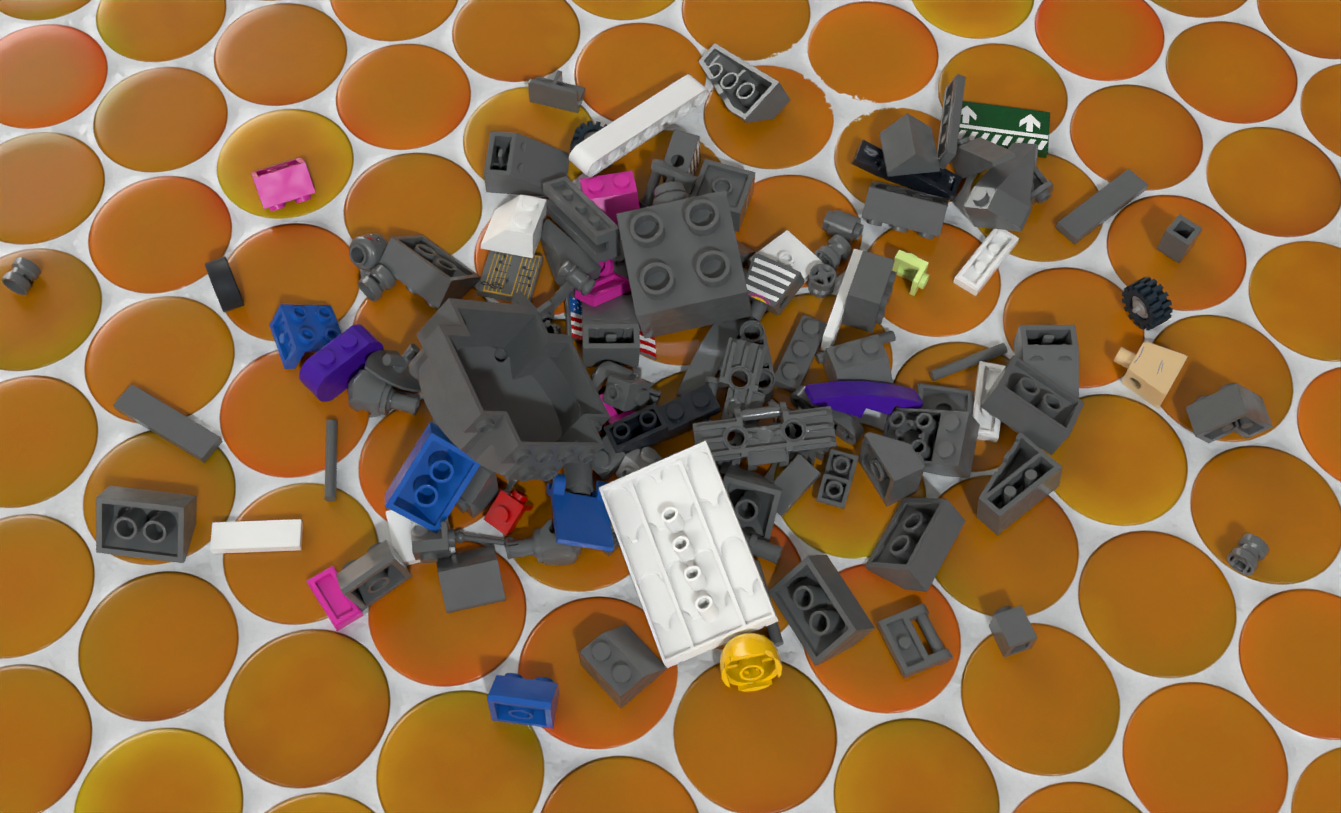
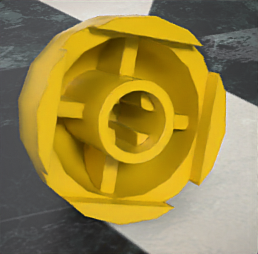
M744 633L734 637L727 642L721 652V679L726 686L730 687V683L737 685L738 691L743 692L758 691L773 684L772 679L777 674L778 678L782 675L781 657L776 646L769 638L760 634Z

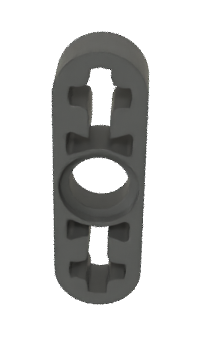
M800 385L790 396L792 404L797 409L798 407H801L802 410L821 407L811 403L804 391V385ZM832 410L835 435L844 442L855 445L865 433L864 428L848 414Z

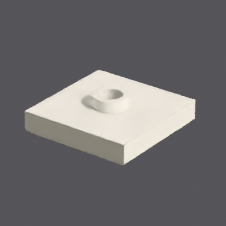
M788 230L757 252L801 272L805 282L809 280L810 270L813 266L824 264ZM753 256L748 259L749 266L751 264Z
M392 510L386 511L393 547L406 566L420 563V560H415L412 553V541L442 538L441 528L436 534ZM447 517V519H446L445 521H447L448 526H449V529H450V525H449V521H448V517ZM451 547V554L456 553L455 547Z

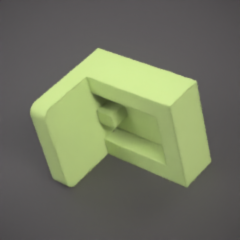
M899 250L895 256L892 271L897 272L898 276L912 281L909 294L915 296L918 289H924L930 275L926 271L929 262L918 258L912 253Z

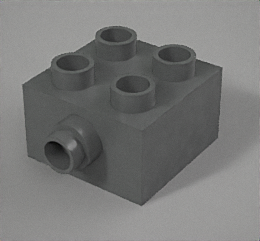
M667 182L655 188L653 206L616 214L635 313L644 339L752 316L726 190L690 198L682 183Z

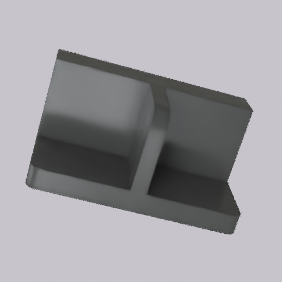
M557 71L554 80L537 76L536 80L530 79L528 82L530 102L570 112H579L585 96V88L563 83L562 71Z

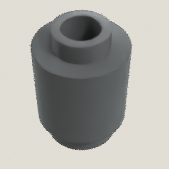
M829 210L822 225V230L827 231L828 235H840L849 243H852L854 239L858 240L864 228V225L861 224V218L840 210Z

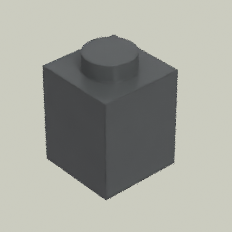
M1179 214L1165 231L1157 250L1180 263L1193 248L1203 228Z
M1022 605L1015 608L1005 606L998 609L989 624V628L1004 658L1031 649L1037 639Z

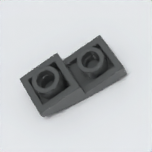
M833 449L830 450L816 502L842 509L845 508L859 456Z

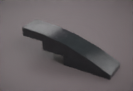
M862 140L851 163L875 176L900 186L952 200L956 196L962 179L957 174L941 168L938 172L887 177L882 149L865 140Z

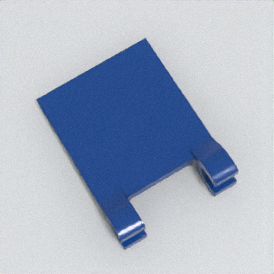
M557 474L553 478V483L547 484V494L551 497L556 543L613 551L614 543L611 522L599 487L608 484V482L597 480L596 491L593 490L591 497L566 493V476L564 474Z

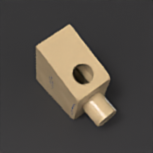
M1143 342L1137 354L1121 347L1114 362L1128 369L1122 380L1123 385L1159 409L1188 356L1150 342Z

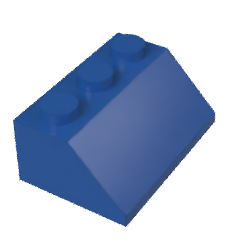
M429 422L386 491L385 507L437 534L441 528V522L447 519L477 472L480 464L454 445L438 425Z

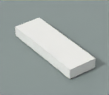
M993 229L955 276L953 283L977 296L1016 246L1019 237L1007 230Z
M979 362L972 416L980 424L977 437L979 440L995 443L998 441L1001 421L990 415L980 406L988 391L1005 368L1004 365Z
M301 519L212 523L210 551L212 554L302 550L303 522Z

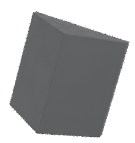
M907 113L880 132L887 177L940 171L934 137L930 126Z
M494 545L451 554V557L438 558L437 570L447 613L506 601Z

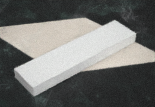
M853 250L821 344V350L823 351L834 346L842 323L847 295L863 252L861 250Z

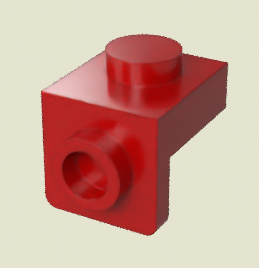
M518 489L501 490L483 520L504 535L510 536L524 512L531 511L534 505L527 501L529 497Z

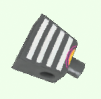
M674 129L664 161L674 168L695 175L701 160L700 136ZM662 175L663 183H666L668 177Z
M755 252L745 279L752 316L747 318L760 323L765 311L780 315L805 282L801 272Z

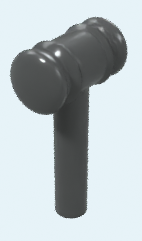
M571 260L563 263L558 271V276L564 277L566 282L550 299L554 310L575 288L585 296L595 286V280L590 279V276L580 270L577 265H573Z

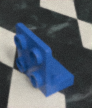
M281 304L269 324L284 369H295L305 352H318L341 334L334 311L330 305Z

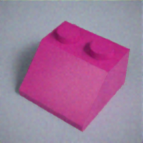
M301 157L251 173L264 209L269 208L270 211L285 207V202L294 199L296 203L311 199L310 194L315 193L306 163Z
M632 171L580 179L581 191L618 227L616 214L640 209Z

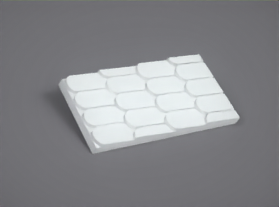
M706 441L599 487L660 656L667 668L705 653L709 649L712 650L726 644L738 635L752 633L764 626L779 621Z

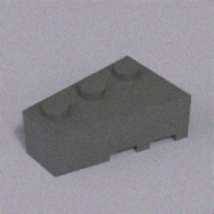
M1019 432L1015 443L1004 456L1002 464L997 472H994L978 498L976 517L996 535H999L1059 487L1062 466Z

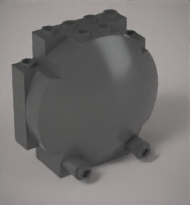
M448 298L417 333L422 349L410 361L409 372L414 378L419 379L422 396L437 425L454 445L478 464L503 475L506 480H520L522 482L528 480L549 481L556 477L558 471L567 463H590L605 446L598 432L602 429V425L611 417L570 336L548 333L535 306Z

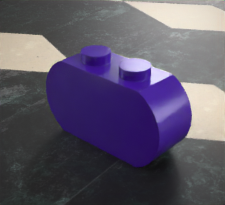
M352 325L305 361L300 370L299 379L320 401H331L348 388L351 379L355 377L359 370H366L364 369L366 360L373 352L384 350L383 344L363 325Z

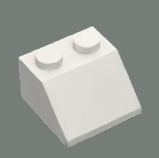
M519 195L497 208L481 242V249L533 258L546 220L547 199Z

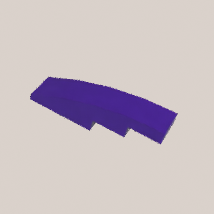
M833 381L810 384L804 388L812 404L821 407L831 406V410L860 418L866 408L890 415L895 406L921 409L924 404L914 389L889 383Z

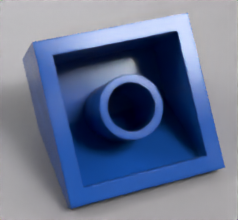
M506 673L505 676L496 675L487 698L491 718L493 721L553 729L559 698L558 683H554L552 679L546 677H537L535 680L524 679L523 676L516 673Z

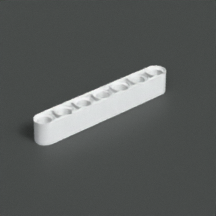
M690 74L685 75L580 142L571 151L569 161L588 177L596 175L699 107L706 100L709 90Z

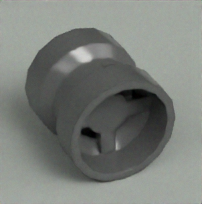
M834 235L828 240L826 246L822 245L815 251V255L824 264L830 265L835 270L840 265V261L847 260L853 251L845 238L840 235Z
M17 257L12 264L13 269L4 275L2 283L11 291L20 295H26L31 289V282L37 280L41 270L32 261L23 257Z
M377 264L371 269V274L363 276L357 284L367 298L376 302L382 297V293L385 290H390L396 285V280L387 268Z
M1244 534L1238 541V548L1232 549L1228 554L1227 561L1239 573L1251 575L1258 568V561L1263 560L1269 553L1268 545L1256 535Z

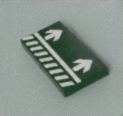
M963 101L958 141L968 136L970 141L981 137L1006 149L1013 143L1037 144V157L1046 158L1049 147L1050 112Z

